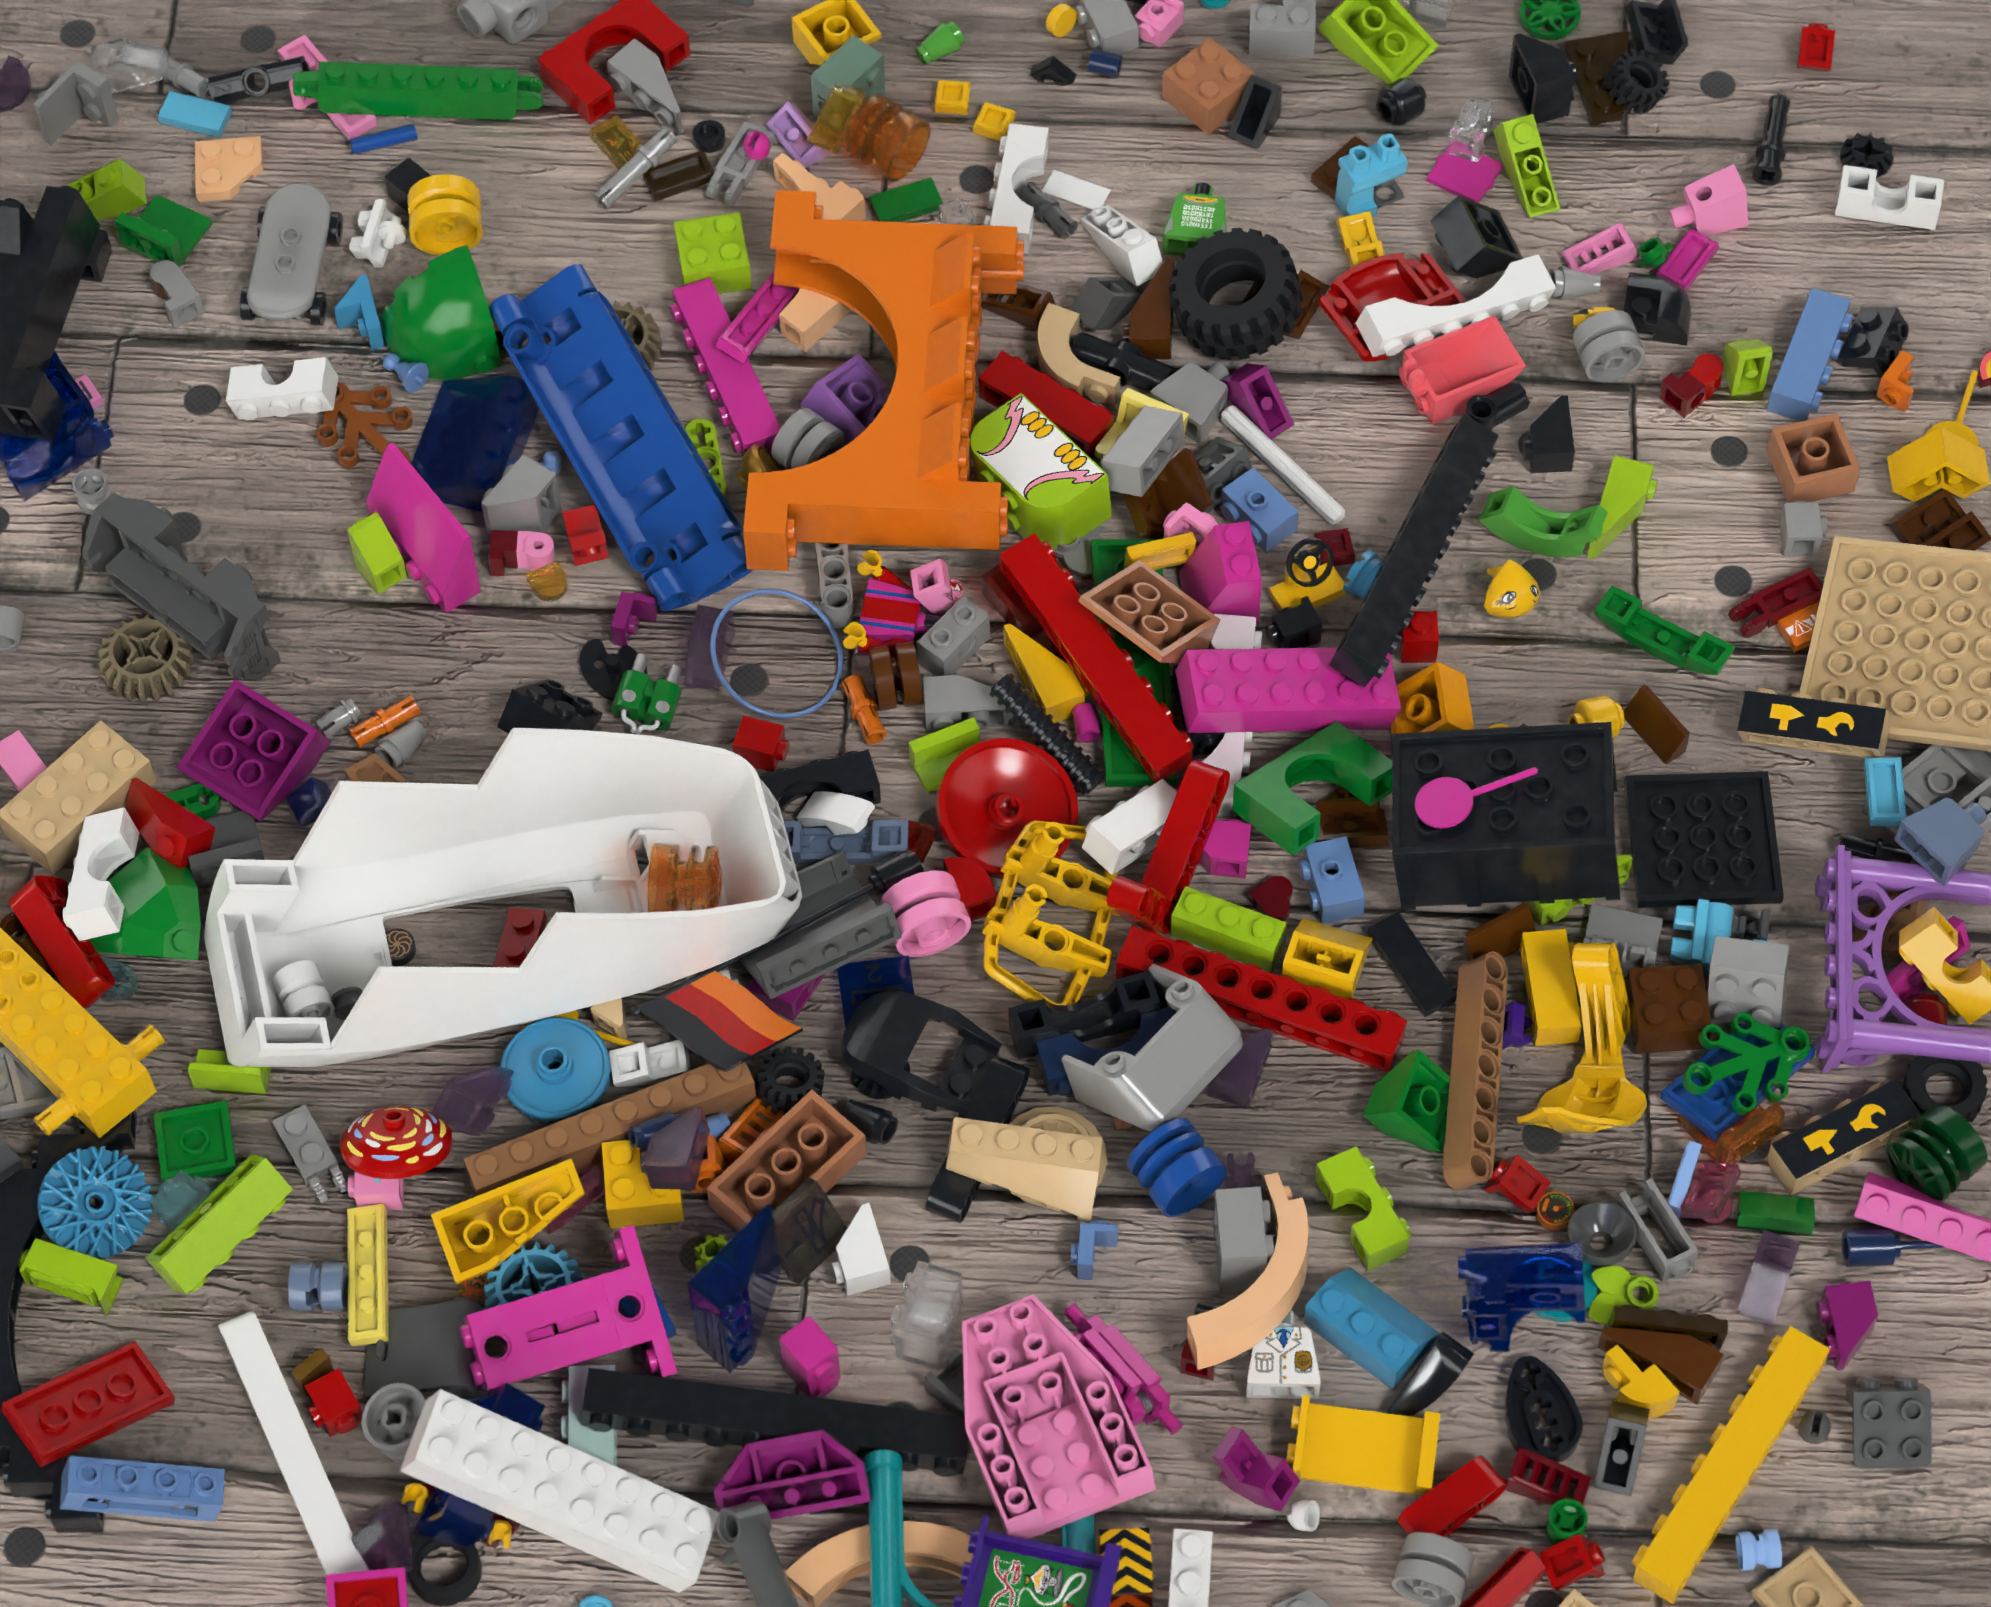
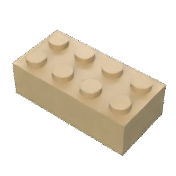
M100 720L0 809V825L3 833L49 873L54 875L77 854L79 834L82 833L86 816L125 807L131 779L137 777L151 787L157 782L151 762Z

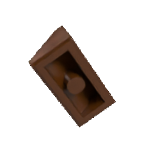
M1644 684L1623 712L1624 718L1662 762L1667 764L1686 752L1690 732L1653 691Z
M1527 902L1522 903L1465 933L1462 952L1467 959L1471 960L1492 951L1499 953L1504 958L1520 949L1522 932L1536 931L1530 906Z

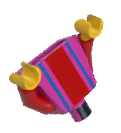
M868 550L862 554V557L869 564L866 561H862L857 565V570L864 576L872 573L873 579L868 580L859 623L851 622L843 629L844 633L849 634L843 640V645L847 649H853L857 646L858 653H866L868 655L870 647L887 645L891 658H894V646L896 643L913 641L916 647L918 634L924 635L941 616L923 614V604L914 598L913 588L888 568L881 566L882 559L877 551Z

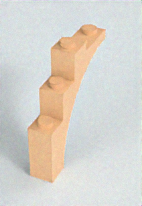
M784 153L773 161L775 181L782 188L790 191H816L817 205H823V219L863 221L866 218L865 198L858 189L850 188L841 180L830 188L824 179L816 178L806 170L801 162L790 159ZM800 289L795 298L779 314L781 334L806 352L852 310L825 295Z

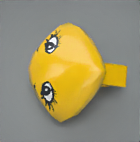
M1510 559L1502 567L1498 565L1487 568V574L1493 577L1490 585H1488L1483 604L1488 614L1500 618H1518L1528 614L1536 607L1541 592L1536 580L1520 564Z

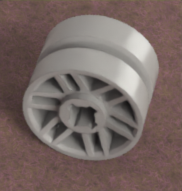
M1610 310L1595 314L1584 320L1573 333V341L1581 357L1586 375L1593 381L1607 382L1623 378L1635 371L1644 361L1645 351L1640 338L1637 335L1631 316L1624 311Z
M802 408L790 416L777 433L772 445L771 455L775 461L787 469L804 466L843 448L845 435L840 429L825 421L823 417L810 408Z
M393 1383L379 1389L367 1402L362 1415V1428L367 1440L392 1460L402 1464L424 1403L428 1397L415 1387L405 1383Z
M1423 1532L1407 1535L1400 1555L1401 1561L1397 1564L1392 1580L1393 1588L1403 1597L1424 1606L1459 1607L1466 1587L1465 1581L1469 1577L1474 1561L1473 1554L1458 1542L1440 1535Z

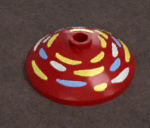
M412 1105L385 1106L361 1115L345 1129L340 1140L341 1155L344 1162L351 1169L362 1175L379 1179L408 1178L425 1173L446 1159L452 1149V1131L449 1124L442 1117L428 1109Z

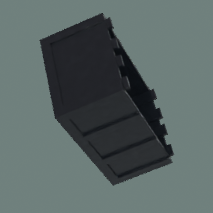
M1611 722L1392 734V856L1401 909L1416 910V907L1461 904H1467V907H1482V903L1540 901V904L1555 903L1554 900L1585 898L1620 900L1614 819V792H1617V775ZM1533 767L1538 769V773L1473 797V807L1470 814L1455 826L1434 828L1423 823L1416 813L1415 799L1418 792L1425 784L1434 779L1442 777L1457 778L1466 783L1470 790Z

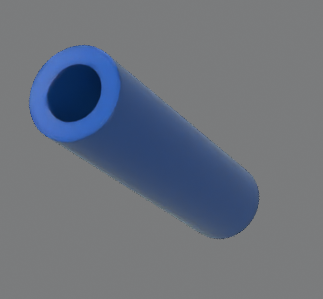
M409 124L351 138L350 144L353 155L418 140L415 125Z

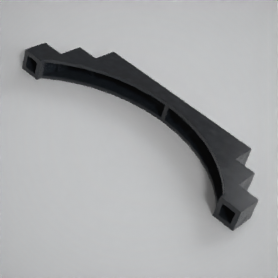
M135 1110L101 1138H98L81 1120H79L80 1134L39 1135L38 1148H34L32 1151V1168L21 1169L0 1183V1462H3L2 1478L3 1483L8 1484L14 1498L47 1497L45 1503L46 1519H51L57 1533L103 1532L105 1513L60 1509L62 1471L66 1462L63 1458H60L40 1468L1 1411L3 1402L22 1394L15 1357V1320L21 1287L24 1281L19 1270V1263L22 1254L26 1249L30 1250L35 1238L41 1240L45 1233L39 1219L37 1201L41 1183L51 1167L68 1153H73L79 1148L83 1150L95 1146V1148L99 1149L101 1146H105V1150L112 1152L118 1150L119 1154L124 1150L135 1149L137 1113ZM89 1498L87 1500L98 1502L97 1498Z

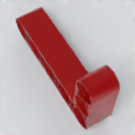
M1193 760L1189 764L1142 882L1138 883L1121 876L1116 877L1111 883L1107 894V905L1109 908L1131 924L1153 929L1163 935L1170 932L1172 913L1184 887H1189L1228 790L1230 782L1229 771L1197 760Z

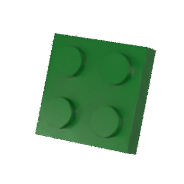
M227 1100L153 1113L163 1185L230 1174L237 1168L230 1110Z

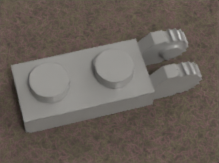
M745 121L715 167V173L707 186L706 196L713 199L716 198L723 187L724 180L730 181L732 183L725 193L724 202L733 206L740 197L742 188L746 187L763 160H753L745 155L743 143L746 135L755 130L763 132L768 136L771 147L775 141V132Z
M305 1104L272 1121L275 1131L306 1185H310L320 1204L327 1201L328 1198L323 1184L318 1180L319 1178L330 1173L334 1185L341 1193L348 1190V1185L339 1169L338 1162Z

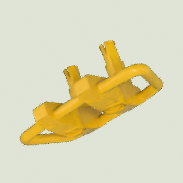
M1037 820L1031 821L1023 828L1014 844L1007 850L1000 871L1004 873L995 906L988 912L982 933L986 935L984 939L983 965L990 977L1028 1003L1045 999L1054 1005L1076 1004L1079 1002L1090 976L1104 978L1108 972L1113 951L1102 945L1111 915H1120L1108 907L1107 894L1111 883L1118 876V872L1111 875L1104 868L1103 876L1085 869L1078 863H1070L1054 858L1058 851V846L1064 839L1085 840L1087 833L1084 826ZM1063 880L1070 882L1074 889L1066 886ZM1018 882L1027 887L1024 894L1018 897L1009 908L1016 883ZM1049 898L1060 906H1071L1097 912L1090 939L1088 940L1072 933L1060 925L1037 920L1040 908L1046 902L1045 899ZM1045 942L1051 943L1056 948V951L1048 948ZM998 944L1035 962L1040 967L1075 973L1062 1003L1051 1001L998 964Z

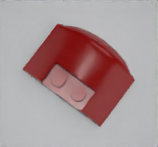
M1396 253L1365 261L1337 277L1331 283V289L1326 296L1322 294L1318 304L1362 361L1387 360L1389 357L1386 354L1373 357L1356 325V321L1365 306L1391 298H1398L1409 303L1425 306H1450L1467 302L1430 254L1421 253V260L1404 259V253Z

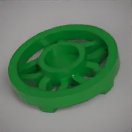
M1523 0L1520 5L1519 18L1523 28L1534 37L1543 40H1559L1571 35L1577 29L1581 16L1580 5L1577 0H1564L1566 1L1565 3H1562V0H1556L1555 2L1551 0ZM1526 7L1532 12L1528 19L1525 15ZM1575 17L1574 21L1566 27L1565 20ZM1548 27L1553 32L1543 31L1538 28Z

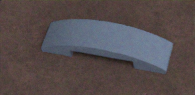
M873 820L872 827H864L856 834L834 835L829 828H802L801 821H784L794 863L813 865L844 851L849 865H861L881 862L899 851L904 853L908 851L909 820Z

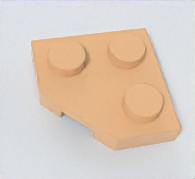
M261 136L195 141V182L198 202L232 199L240 192L239 187L250 177L255 178L263 171V144Z

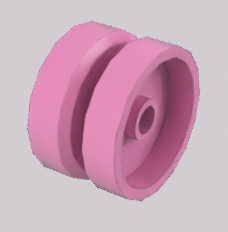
M935 870L917 873L902 879L883 894L879 904L882 905L887 902L893 908L902 938L894 941L898 953L906 957L933 955L958 943L969 932L972 924L964 903L960 901L961 896L953 875L945 871Z

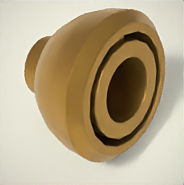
M754 444L744 454L741 461V469L736 472V476L740 484L747 489L749 473L781 470L777 461L772 458L771 453L764 446Z

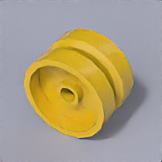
M442 174L421 179L411 187L407 195L410 217L409 234L411 242L417 249L431 255L440 256L465 245L468 246L470 251L480 243L483 236L481 196L479 188L472 181L462 176Z

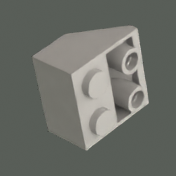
M522 455L515 464H510L506 468L500 482L494 488H490L482 499L481 504L488 541L490 542L491 530L545 533L562 513L557 474L525 455Z

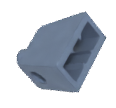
M1944 798L1901 820L1894 840L1944 886L1977 851L1985 833L1980 824L1987 819V815L1978 803L1973 802L1962 809L1954 800Z

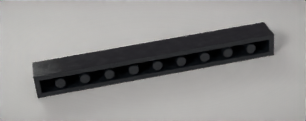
M1463 414L1450 431L1329 666L1363 687H1366L1374 676L1378 679L1381 678L1390 663L1385 657L1388 653L1392 655L1402 640V636L1398 634L1399 630L1404 631L1415 614L1410 610L1412 605L1416 607L1426 593L1427 589L1422 586L1423 583H1429L1439 565L1434 563L1436 558L1440 560L1450 546L1451 542L1446 540L1447 536L1452 537L1463 520L1458 517L1459 513L1464 514L1474 498L1470 494L1471 489L1476 491L1486 475V473L1481 471L1482 468H1487L1497 453L1493 446L1499 436L1498 434L1466 414Z
M588 1368L581 1425L588 1426L594 1431L608 1432L611 1429L627 1431L628 1434L636 1437H646L654 1434L665 1436L668 1440L675 1442H684L692 1439L703 1441L705 1444L713 1447L731 1444L742 1446L744 1449L748 1443L823 1429L862 1461H864L867 1454L873 1451L891 1450L902 1456L903 1471L911 1472L917 1469L932 1470L935 1474L946 1477L963 1474L968 1448L965 1416Z

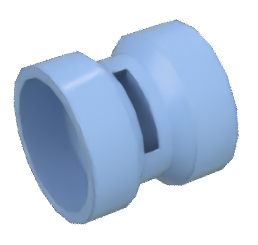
M1777 1529L1763 1530L1761 1534L1756 1536L1750 1531L1736 1533V1555L1740 1571L1754 1570L1757 1564L1764 1565L1768 1569L1781 1568L1782 1550Z

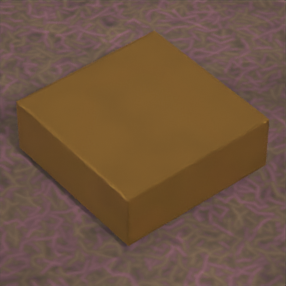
M318 1348L292 1370V1375L296 1387L304 1395H307L305 1388L307 1384L334 1371L329 1355L322 1348Z

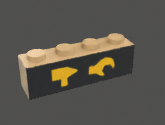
M1758 688L1756 692L1745 690L1737 729L1743 742L1862 758L1884 757L1891 719L1887 709L1878 703L1862 702L1861 705L1848 704L1846 700L1836 697H1828L1826 701L1812 699L1810 695L1804 693H1792L1791 696L1777 695L1776 691L1766 688Z
M1897 1079L1885 1085L1882 1082L1877 1083L1869 1088L1864 1096L1855 1101L1847 1099L1834 1108L1832 1113L1824 1117L1816 1115L1803 1124L1801 1129L1793 1133L1786 1131L1779 1134L1771 1142L1767 1162L1790 1195H1793L1887 1146L1894 1138L1899 1137L1903 1130L1912 1128L1914 1121L1921 1116V1113Z

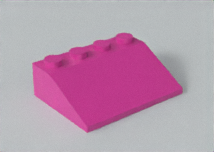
M393 442L388 444L366 500L369 516L375 512L380 515L404 559L405 569L413 581L419 580L424 586L423 590L429 601L433 605L438 603L445 613H448L481 592L471 537Z

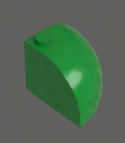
M467 245L451 250L427 263L429 267L416 278L412 275L408 276L394 291L395 299L390 306H385L381 317V332L389 353L396 354L400 358V362H423L427 365L429 371L428 378L438 380L461 379L479 373H488L495 368L502 367L487 300Z

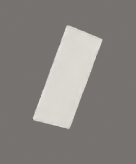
M1053 170L1042 190L1044 193L1092 210L1103 206L1111 191L1108 188L1057 170Z

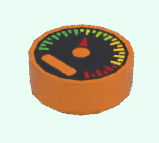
M1550 1192L1540 1199L1537 1205L1536 1216L1538 1222L1544 1228L1559 1231L1568 1227L1575 1208L1572 1200L1567 1195L1560 1192Z

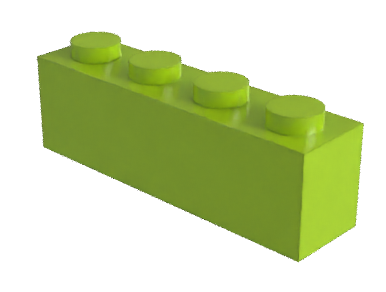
M251 1154L145 1259L172 1290L184 1294L192 1293L204 1285L207 1280L206 1275L215 1266L224 1264L232 1257L233 1249L242 1240L249 1239L259 1230V1223L268 1214L275 1213L285 1204V1197L293 1189L266 1157Z

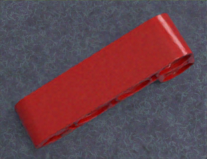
M35 875L9 899V905L64 989L83 1008L87 1009L114 986L115 979L90 940L79 941L73 930L68 928L64 922L63 908L66 907L69 894L68 883L59 877Z

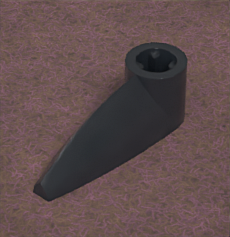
M1442 1331L1387 1413L1413 1416L1427 1408L1456 1381L1474 1353Z

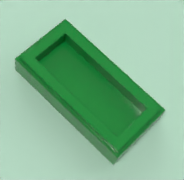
M932 177L869 196V202L877 221L903 222L943 209V201Z

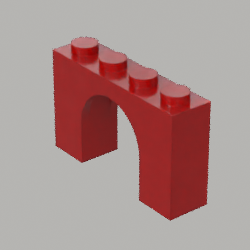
M619 0L612 8L603 14L597 15L580 30L572 32L567 39L554 48L546 50L538 58L540 78L591 125L615 108L613 87L589 65L591 59L598 52L611 46L627 45L635 38L658 56L666 73L690 56L689 37L683 29L651 0Z

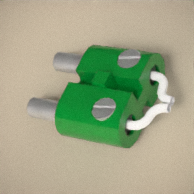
M637 654L632 670L623 672L611 711L631 726L632 733L641 734L643 730H668L670 728L682 693L681 688L677 685L682 671L678 665L670 666L666 680L658 678L657 682L649 680L650 675L644 673L648 657L644 654ZM639 719L644 721V723L637 728L635 720Z

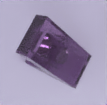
M396 1500L369 1517V1525L351 1537L352 1543L370 1570L405 1567V1572L407 1573L413 1569L408 1506Z

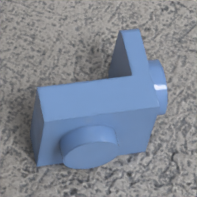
M1103 1220L1080 1223L1079 1243H1072L1070 1265L1077 1266V1279L1092 1280L1095 1246L1117 1247V1225H1112Z

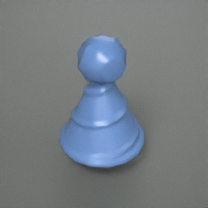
M394 353L385 355L382 360L383 367L386 370H395L405 390L409 393L417 392L425 385L428 379L429 371L427 365L423 362H400V358Z

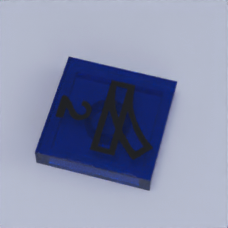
M909 955L847 963L837 968L845 1029L857 1007L875 994L885 991H901L914 995Z

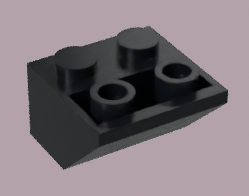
M547 679L513 689L497 727L508 734L512 728L591 731L601 720L603 713L593 708V703L588 699L573 696L564 691V686L559 682Z

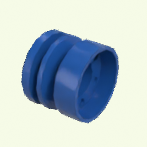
M1186 1118L1175 1119L1151 1132L1136 1146L1127 1160L1129 1171L1138 1177V1182L1141 1186L1151 1188L1150 1198L1163 1215L1168 1218L1178 1217L1199 1206L1219 1188L1227 1175L1226 1166L1209 1147L1203 1148L1204 1138L1195 1132L1196 1128Z

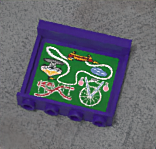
M984 1515L980 1530L972 1529L967 1552L974 1555L972 1563L964 1561L959 1585L966 1587L963 1596L956 1594L953 1607L1110 1606L1122 1546L1106 1543L1104 1556L992 1532L987 1530L989 1517Z

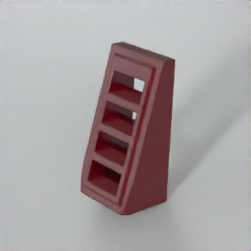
M1519 1447L1506 1491L1553 1505L1559 1500L1570 1499L1566 1497V1493L1571 1482L1577 1484L1573 1500L1580 1502L1583 1506L1592 1478L1533 1451ZM1525 1468L1532 1470L1529 1480L1522 1477ZM1540 1473L1547 1474L1544 1487L1537 1484ZM1555 1477L1562 1479L1558 1493L1551 1490Z

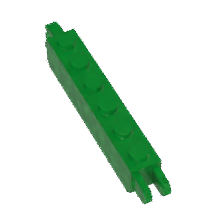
M319 61V70L294 72L293 95L317 99L318 109L324 113L511 120L517 116V110H537L543 106V96H541L544 86L543 80L534 76L518 75V69Z

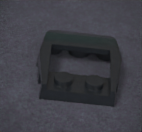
M885 991L869 997L857 1007L843 1033L841 1053L845 1063L853 1072L868 1082L874 1080L888 1089L886 1094L898 1100L902 1097L921 1103V1108L936 1112L938 1106L958 1112V1117L964 1118L992 1058L998 1055L1002 1044L955 1009L909 993ZM929 1018L940 1023L944 1021L959 1031L958 1035L964 1038L939 1088L903 1069Z

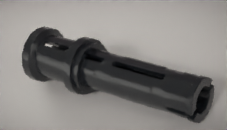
M1775 94L1769 98L1764 137L1756 148L1758 162L1753 168L1752 177L1757 183L1765 186L1776 185L1782 179L1780 166L1786 156L1783 138L1790 106V99H1787V96L1783 94Z

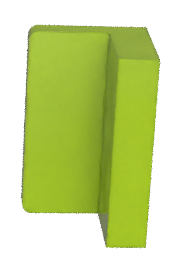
M974 717L909 742V760L925 792L929 793L937 790L943 775L951 763L963 751L980 742V728Z
M198 1049L196 1062H189L188 1073L194 1088L256 1094L267 1093L271 1067L233 1066L228 1063L226 1051Z

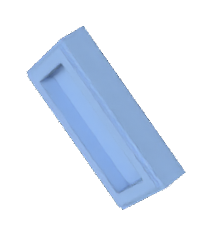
M1689 1141L1686 1144L1668 1200V1204L1678 1220L1702 1144Z

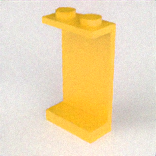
M1302 1395L1301 1406L1293 1405L1291 1428L1298 1429L1296 1444H1288L1286 1462L1289 1466L1293 1467V1472L1299 1479L1423 1496L1432 1489L1441 1413L1425 1411L1424 1418L1321 1405L1309 1403V1395Z

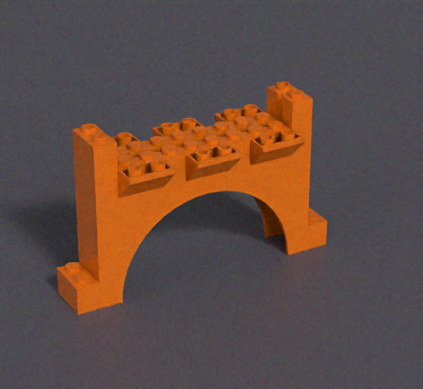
M776 190L770 243L771 249H776L774 285L816 292L836 300L856 312L870 324L886 344L897 371L892 390L885 405L873 422L852 442L835 453L804 466L781 471L749 473L743 528L747 570L789 571L790 558H796L797 542L1000 550L1001 537H1007L1008 497L1001 496L1000 482L971 481L969 451L971 448L970 437L975 427L974 411H976L977 401L975 363H977L978 355H980L979 332L980 327H982V293L1016 294L1017 281L1024 280V240H1018V227L823 219V205H817L816 191Z

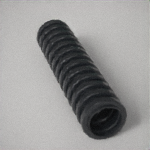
M1013 673L1005 675L992 687L989 695L992 698L996 696L999 699L997 704L999 706L1003 704L1006 707L1004 711L1007 714L1010 712L1013 714L1012 720L1014 722L1019 721L1021 723L1020 728L1022 730L1026 729L1029 732L1027 736L1036 739V746L1041 745L1044 751L1059 762L1069 778L1074 780V787L1079 786L1082 789L1080 791L1082 795L1089 794L1105 779L1106 773L1097 770L1098 764L1096 762L1092 764L1089 761L1091 757L1088 754L1084 756L1082 753L1083 748L1081 746L1077 748L1074 745L1076 742L1074 738L1069 739L1067 737L1068 732L1059 729L1061 724L1059 722L1054 723L1051 720L1053 718L1051 714L1046 715L1044 712L1046 708L1043 705L1039 707L1036 704L1038 702L1036 697L1031 698L1029 696L1030 691L1028 689L1024 691L1021 688L1023 683L1021 681L1016 682Z

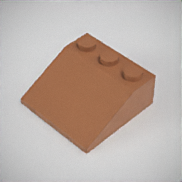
M1141 560L1136 561L1081 595L1078 600L1079 603L1160 663H1180L1186 650H1207L1221 620Z

